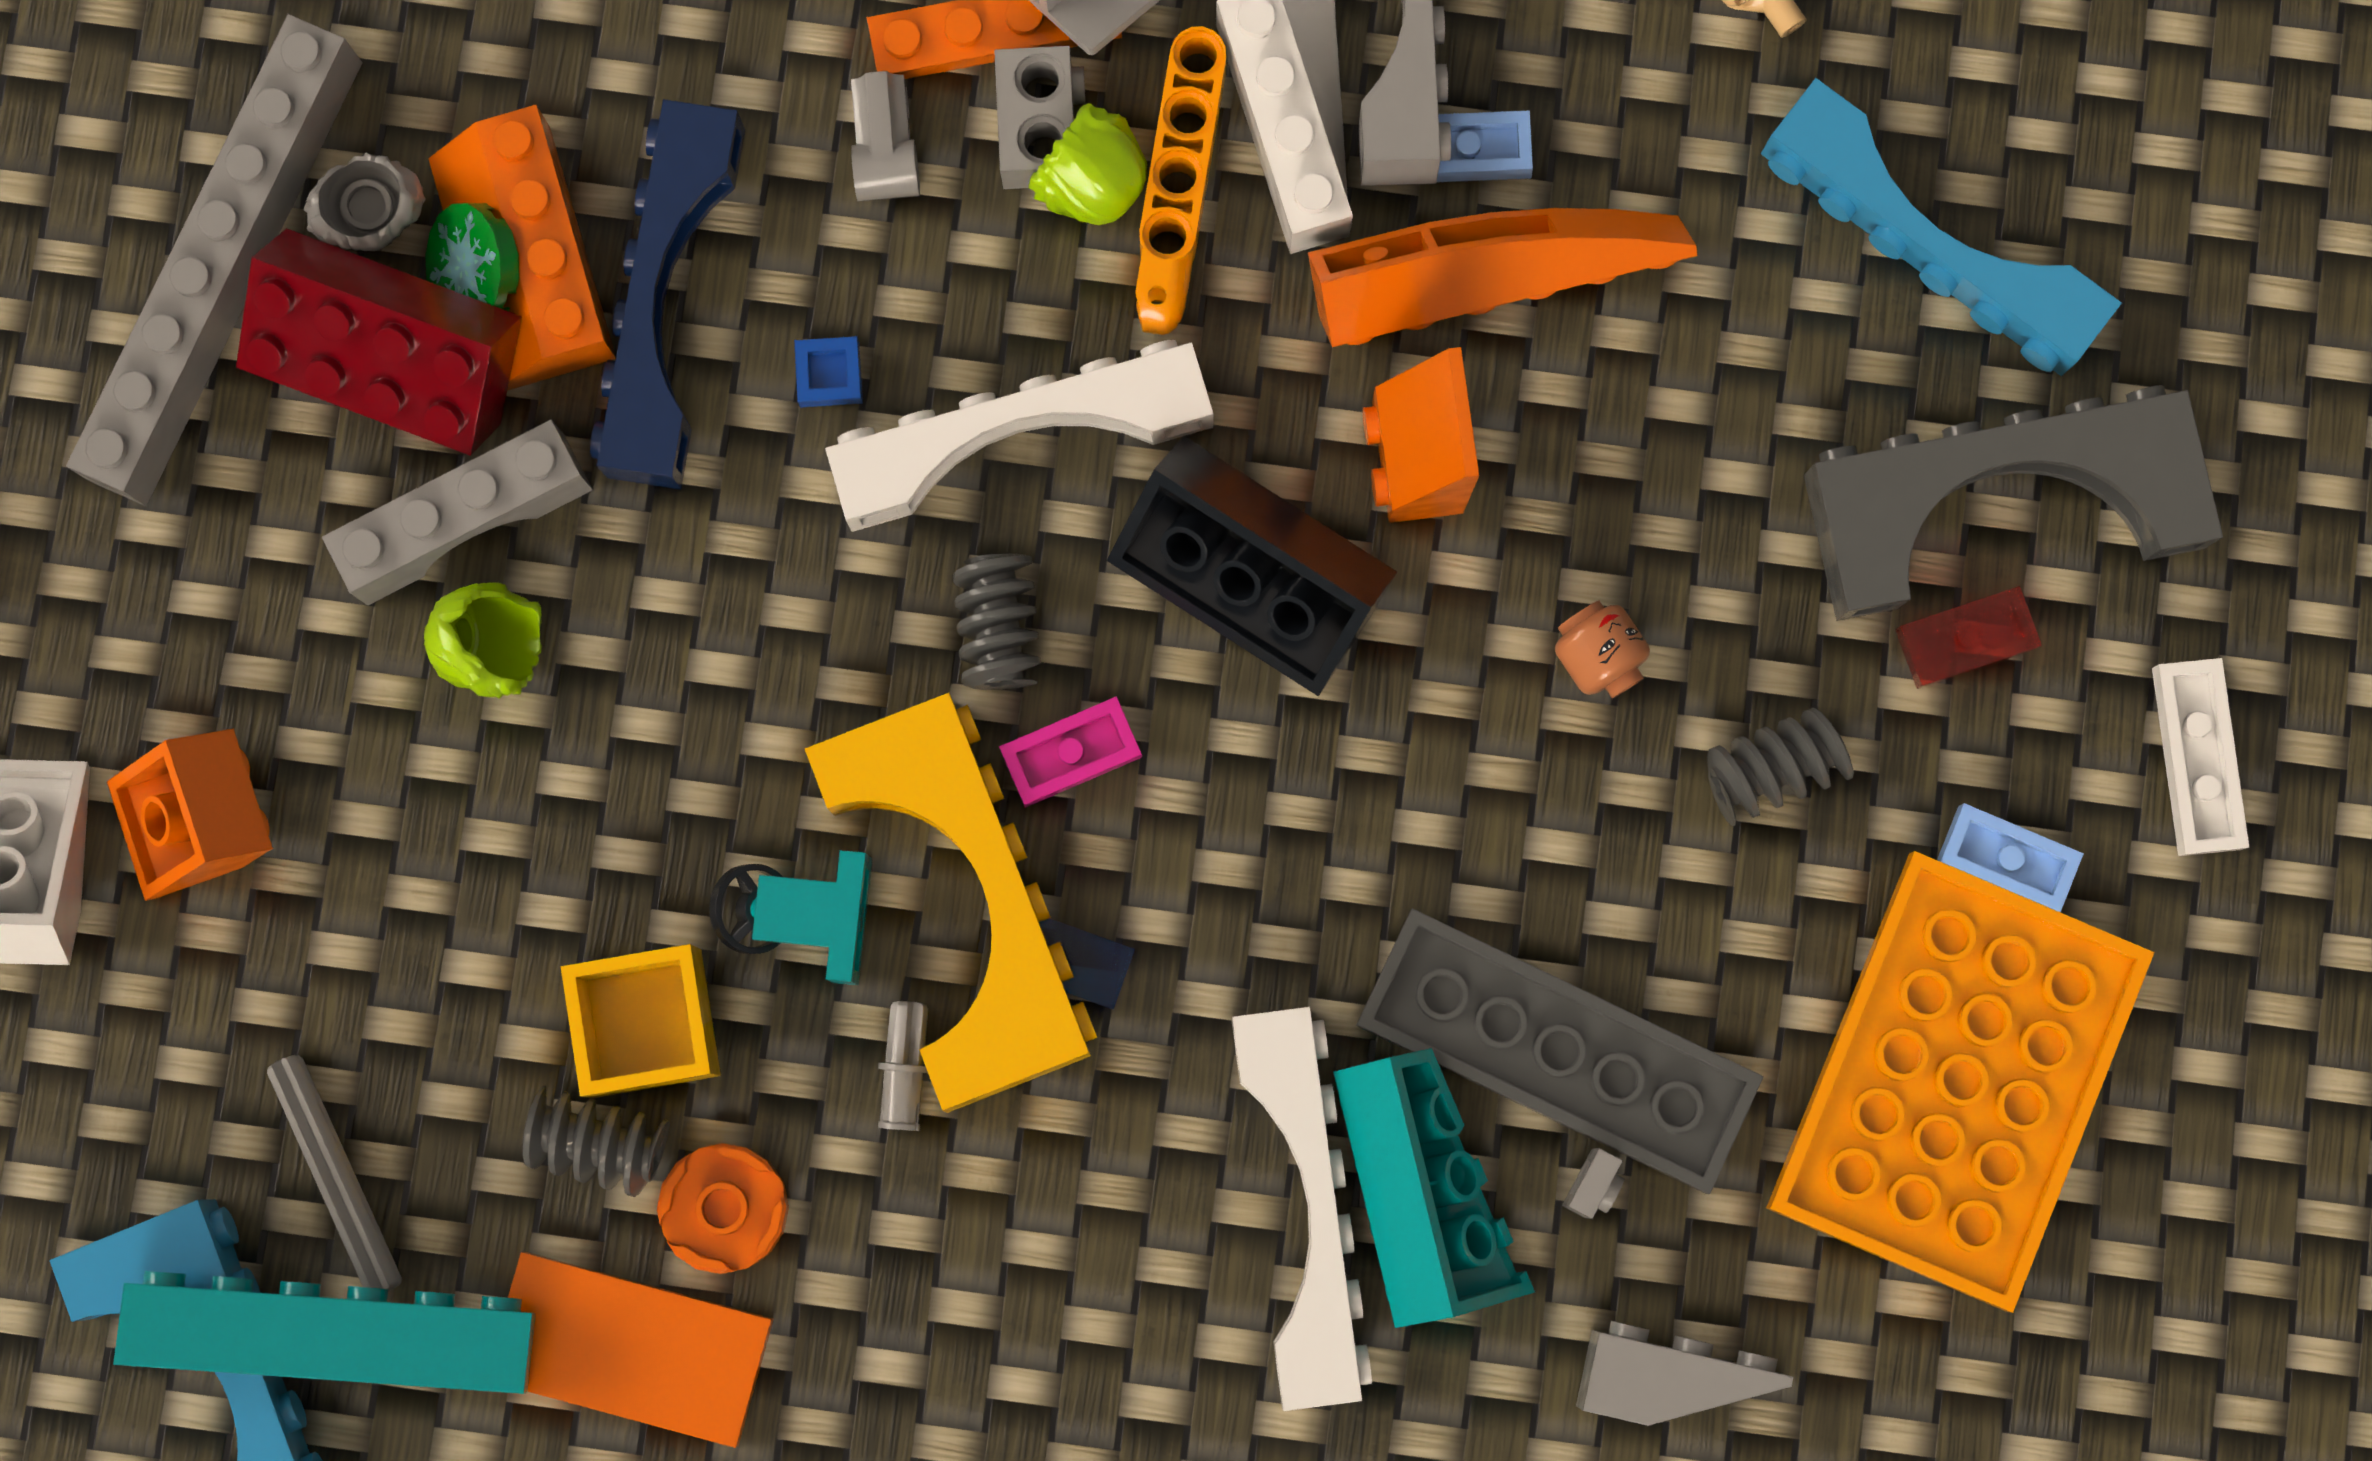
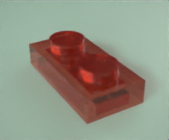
M2020 586L1902 625L1895 630L1917 689L2036 650L2042 646Z

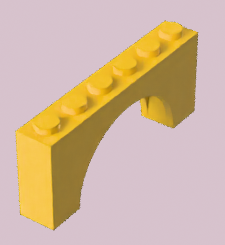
M949 693L805 748L826 807L834 816L862 809H882L907 814L922 820L943 833L963 852L975 869L982 884L988 903L992 934L991 953L984 982L977 998L959 1023L934 1043L919 1049L942 1111L946 1113L1088 1058L1091 1054L1086 1042L1097 1038L1084 1002L1072 1006L1063 982L1074 978L1061 943L1057 942L1048 946L1039 922L1051 917L1038 883L1035 882L1025 886L1016 862L1027 859V855L1013 822L1002 827L993 803L1003 800L1004 796L990 763L979 767L970 744L980 741L981 737L967 704L956 709Z

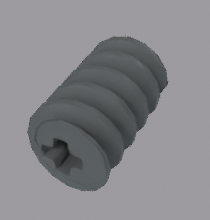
M1010 553L982 555L965 560L963 563L966 566L954 572L953 582L956 586L969 591L957 596L955 607L958 611L970 614L971 616L959 621L957 632L960 636L974 641L963 645L959 649V657L962 661L977 666L961 674V683L966 687L977 690H1003L1038 684L1036 680L1024 678L1023 671L1041 664V658L1023 653L1021 646L1039 639V633L1021 628L1019 624L1020 620L1036 614L1037 609L1035 606L1019 603L1017 599L1018 595L1034 589L1035 585L1033 581L1018 578L1015 575L1016 570L1033 563L1032 557Z
M1816 708L1803 711L1801 725L1795 719L1788 717L1779 721L1777 734L1766 726L1756 730L1754 744L1748 738L1741 736L1732 740L1730 746L1731 754L1720 745L1710 748L1707 754L1710 786L1720 812L1731 826L1736 825L1735 806L1741 804L1750 816L1755 818L1760 816L1758 796L1764 794L1775 808H1780L1783 806V786L1788 785L1796 796L1802 799L1807 797L1806 777L1812 776L1822 789H1827L1831 787L1829 768L1835 766L1846 780L1852 779L1854 774L1850 756L1840 734L1824 714Z
M544 1085L536 1094L526 1120L523 1134L524 1164L528 1168L536 1169L548 1157L549 1171L553 1175L561 1176L573 1163L574 1179L581 1183L588 1182L598 1170L599 1186L606 1190L614 1188L623 1176L624 1193L628 1196L636 1197L641 1193L646 1184L653 1180L665 1150L670 1122L664 1119L653 1135L646 1134L645 1114L639 1112L628 1128L621 1127V1109L616 1105L612 1107L605 1119L600 1121L596 1119V1100L591 1098L587 1100L580 1112L575 1114L571 1112V1093L566 1091L563 1092L553 1107L547 1106L546 1086Z

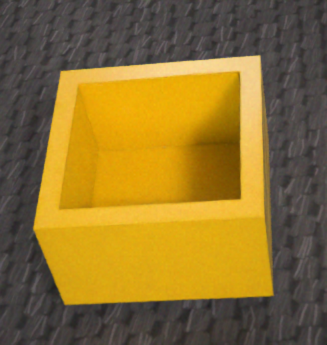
M687 944L561 966L581 1097L597 1098L721 1076L703 957L700 948Z

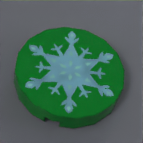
M486 203L451 204L439 213L429 233L425 253L427 281L509 311L510 307L503 306L506 303L507 295L516 293L520 278L519 253L510 227L504 218H495L491 212L494 208Z

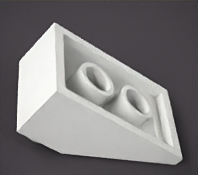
M0 759L1 964L70 965L82 903L90 777L88 762Z

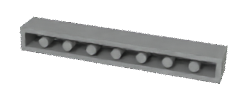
M287 15L66 464V467L86 480L147 506L245 305L251 258L279 235L363 63L345 38L292 15Z

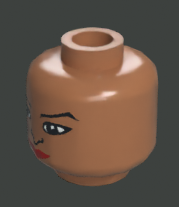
M1600 600L1570 617L1558 627L1562 637L1555 645L1556 655L1583 693L1593 695L1606 689L1613 699L1644 679L1638 667L1648 659L1650 648L1625 609L1621 606L1610 605L1604 608Z

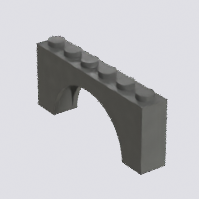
M2151 386L2128 393L2126 395L2127 402L2104 406L2103 398H2090L2065 406L2066 414L2043 418L2041 410H2028L2005 417L2003 419L2005 426L1981 430L1980 422H1967L1942 430L1943 438L1920 442L1918 434H1905L1882 441L1880 443L1882 450L1858 454L1856 446H1844L1820 453V462L1812 465L1805 473L1804 480L1836 621L1896 610L1911 599L1909 588L1911 552L1917 534L1929 513L1940 500L1950 493L1978 480L2006 474L2046 475L2074 483L2090 491L2106 502L2123 519L2138 544L2143 561L2202 550L2223 538L2188 390L2166 394L2164 386Z

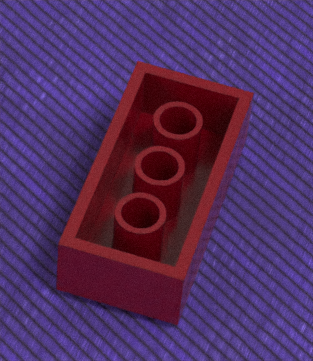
M286 228L251 258L236 368L471 456L501 424L522 316Z

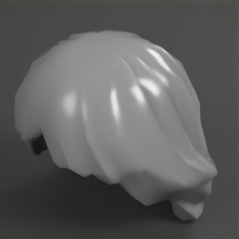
M364 153L362 156H354L347 165H337L329 169L325 176L319 178L317 185L310 191L304 206V211L307 213V230L312 232L320 241L330 245H338L344 250L381 251L386 246L392 244L393 240L400 237L404 229L418 220L422 205L426 200L423 194V187L417 175L408 168L401 166L397 160L390 161L388 156H373L368 153Z

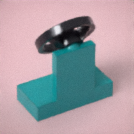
M840 850L836 882L786 878L775 869L762 864L736 866L727 871L718 880L712 891L709 905L712 927L722 943L728 948L743 954L765 953L776 948L781 943L828 947L826 980L838 984L859 985L872 858L863 852ZM747 871H757L764 874L759 875L758 887ZM736 878L742 892L735 906L736 916L739 921L729 934L722 920L721 904L726 888ZM752 929V940L766 941V943L756 947H747L739 942Z

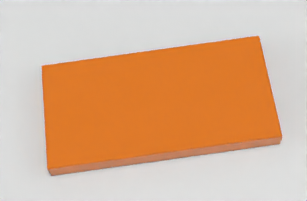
M528 1252L520 1253L508 1298L522 1299L521 1312L536 1314L527 1392L733 1448L739 1446L773 1324V1318Z

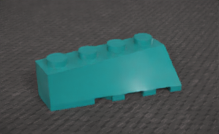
M1432 1048L1334 1071L1340 1106L1350 1139L1355 1168L1358 1173L1370 1222V1230L1374 1239L1395 1328L1453 1318L1534 1293L1535 1290L1527 1271L1516 1273L1506 1249L1514 1241L1504 1217L1493 1218L1480 1187L1488 1182L1480 1160L1479 1158L1473 1159L1469 1153L1465 1152L1458 1134L1462 1131L1464 1123Z

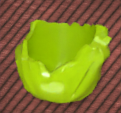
M1088 103L1079 109L1070 127H1067L1062 133L1063 139L1054 141L1053 152L1046 154L1043 159L1044 163L1038 166L1037 171L1032 174L1028 188L1035 192L1034 199L1046 203L1048 210L1059 215L1074 218L1079 222L1099 226L1116 221L1128 211L1140 196L1148 177L1147 160L1125 117L1120 114L1108 113L1105 109L1095 108L1091 103Z
M499 582L475 583L441 597L435 603L424 631V645L430 663L439 677L456 687L471 689L478 696L500 699L503 695H521V688L526 687L527 682L531 681L534 676L532 669L539 663L538 655L542 650L539 639L542 623L541 607L538 602H529L526 598L512 593L505 584Z

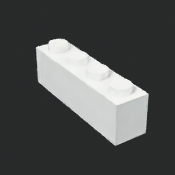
M1217 0L1216 27L1219 36L1226 46V58L1290 254L1349 237L1353 214L1347 196L1335 0Z

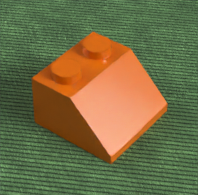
M234 729L165 740L107 781L145 901L156 899L241 869L273 849L269 838L268 819L259 808L250 780L249 761L246 754L239 747Z

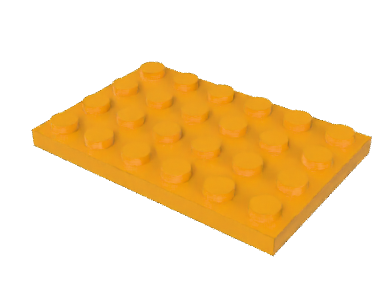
M1913 851L1909 853L1766 1209L2001 1310L2013 1313L2155 952L1919 852Z

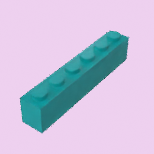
M154 1271L144 1272L143 1284L124 1283L113 1365L526 1394L528 1391L536 1314L521 1312L522 1299L482 1296L481 1309L454 1307L455 1294L415 1291L414 1304L387 1302L389 1289L348 1286L347 1299L320 1297L321 1284L288 1281L280 1282L279 1294L252 1292L254 1279L213 1276L211 1289L184 1287L186 1274Z

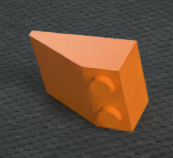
M1461 347L1448 348L1376 386L1372 406L1363 407L1367 445L1378 444L1381 468L1371 469L1374 502L1376 507H1387L1389 523L1463 514L1478 480L1479 470Z

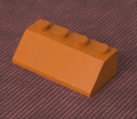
M532 105L473 123L429 157L428 160L443 210L451 204L486 203L494 208L491 212L495 218H504L513 233L519 253L520 278L516 293L507 295V300L503 307H510L509 312L522 316L508 390L604 363L608 359H616L551 128L538 106Z

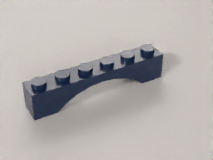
M663 99L660 119L651 118L646 135L647 156H653L649 179L641 178L639 180L635 195V214L642 216L638 239L630 238L628 240L624 256L625 276H631L627 300L618 299L613 316V335L620 337L616 360H607L602 376V396L609 398L605 421L597 420L595 422L591 436V457L597 459V467L609 479L674 489L682 488L692 428L676 401L666 371L662 341L664 301L673 269L689 237L711 209L735 189L745 135V127L737 110Z

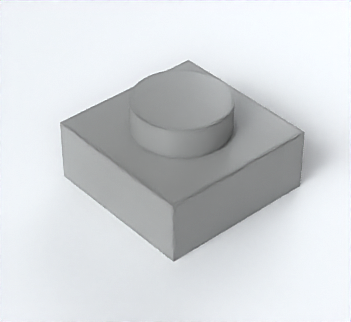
M1600 1148L1591 1149L1562 1206L1588 1219H1593L1597 1209L1607 1213L1615 1202L1624 1183V1178L1616 1175L1622 1160Z

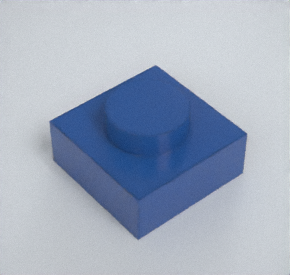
M857 336L794 340L797 401L800 408L863 404L860 342Z

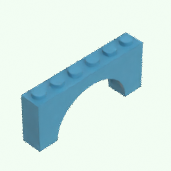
M216 1199L195 1200L49 1260L71 1322L95 1319L107 1314H120L124 1283L143 1284L145 1271L186 1274L184 1287L211 1289L213 1276L254 1279L252 1292L260 1293L254 1275L248 1268H241L233 1247L234 1244L239 1242V1235L233 1217L227 1208H219ZM215 1372L228 1397L234 1416L237 1433V1461H322L317 1452H309L301 1430L307 1425L303 1405L293 1390L287 1392L282 1377Z

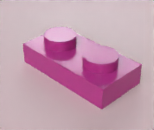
M1117 696L999 746L1025 808L1142 758L1141 751Z

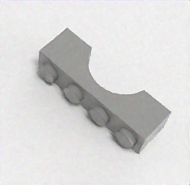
M549 420L322 536V539L349 593L366 605H370L423 578L429 567L437 559L466 540L506 523L523 519H538L593 489L567 438L556 424Z

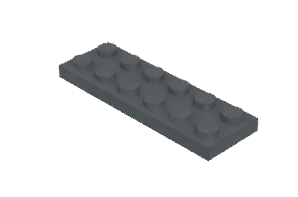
M1413 908L1403 924L1356 1024L1357 1027L1409 1052L1432 1048L1440 1067L1705 1194L1711 1193L1764 1077Z

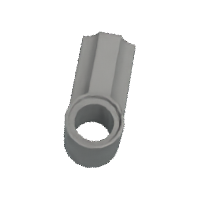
M879 71L865 73L859 78L851 79L856 145L851 146V157L857 201L920 196L918 159L915 140H910V113L904 75Z

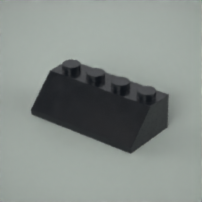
M1185 436L1181 438L1153 470L1106 560L1317 696L1321 694L1397 574L1396 570Z

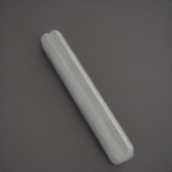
M299 1055L282 1058L267 1068L268 1077L363 1287L382 1288L391 1291L401 1284L402 1277L306 1064Z

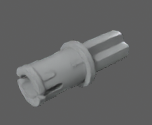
M896 1001L890 1006L885 1063H878V1069L884 1070L878 1128L920 1131L919 1113L923 1073H928L926 1066H923L924 1061L919 1049L925 1047L928 1007L921 1002Z

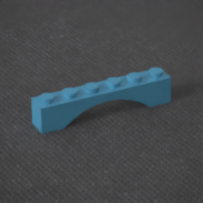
M1817 78L1814 79L1775 129L1761 152V155L1769 160L1768 165L1770 169L1780 179L1791 185H1798L1800 183L1819 197L1818 202L1820 206L1830 216L1841 222H1849L1850 220L1869 234L1870 243L1880 253L1895 260L1901 257L1920 272L1919 277L1929 289L1944 297H1949L1950 295L1955 297L1971 309L1970 316L1979 326L1993 334H2005L2022 347L2021 354L2023 357L2042 371L2051 372L2053 370L2060 376L2065 374L2078 362L2122 304V302L2071 265H2033L2003 260L1970 248L1938 229L1909 202L1890 177L1874 144L1867 115Z

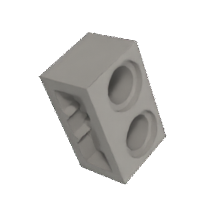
M1070 46L994 50L999 160L1003 189L1028 188L1032 174L1037 171L1038 166L1044 163L1043 159L1036 158L1027 151L1029 145L1034 140L1042 137L1054 140L1063 139L1062 133L1067 127H1070L1074 120V105L1086 104L1084 66L1072 67ZM1041 77L1051 79L1058 85L1051 95L1043 98L1033 97L1025 91V87L1030 81Z

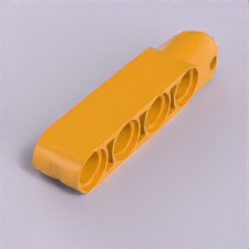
M1203 26L1190 27L1181 31L1174 39L1169 54L1139 229L1141 261L1135 294L1137 298L1136 309L1141 329L1144 333L1165 335L1177 328L1186 307L1192 265L1196 255L1226 76V46L1222 38L1214 30ZM1203 54L1213 60L1214 66L1204 73H1193L1188 71L1182 65V62L1190 55ZM1182 113H1193L1202 118L1205 124L1196 132L1183 133L1172 125V121ZM1183 172L1188 174L1195 183L1190 190L1184 193H1172L1167 191L1161 182L1168 174ZM1170 231L1178 234L1185 242L1179 251L1172 254L1160 253L1151 245L1152 239L1157 234Z

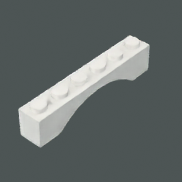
M1176 340L1157 342L1143 348L1140 351L1141 357L1118 364L1114 357L1098 359L1083 365L1080 368L1081 374L1057 381L1055 375H1043L1020 384L1021 392L997 399L993 392L980 393L960 401V409L938 416L935 415L934 410L917 411L898 420L899 427L875 433L873 428L865 427L840 435L837 438L838 444L826 447L825 450L847 524L851 531L854 532L912 515L930 489L955 465L986 445L1020 432L1052 426H1090L1124 433L1155 445L1213 428L1214 414L1192 342L1181 346L1177 345Z
M1310 1007L1232 1017V1027L1240 1084L1263 1105L1285 1136L1300 1170L1308 1205L1309 1244L1303 1280L1292 1310L1273 1341L1283 1411L1362 1401L1360 1385L1372 1384L1367 1344L1355 1346L1352 1319L1363 1318V1308L1358 1279L1346 1280L1343 1254L1354 1253V1240L1350 1214L1338 1215L1334 1189L1345 1188L1346 1182L1341 1149L1329 1150L1326 1124L1337 1123V1113L1332 1084L1320 1085L1317 1059L1329 1058L1324 1020L1312 1021Z

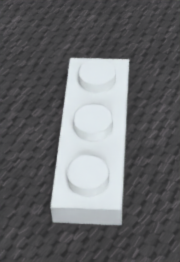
M2222 658L2159 664L2153 667L2152 673L2178 856L2236 851L2249 848Z

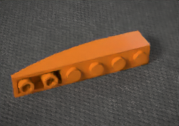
M1545 208L1489 212L1427 222L1308 252L1319 317L1331 346L1336 347L1344 344H1364L1376 336L1404 329H1424L1436 321L1464 314H1484L1493 310L1496 306L1523 299H1544L1553 295L1556 291L1587 283H1607L1616 276L1647 268H1667L1679 260L1697 256V246L1678 215L1620 209Z

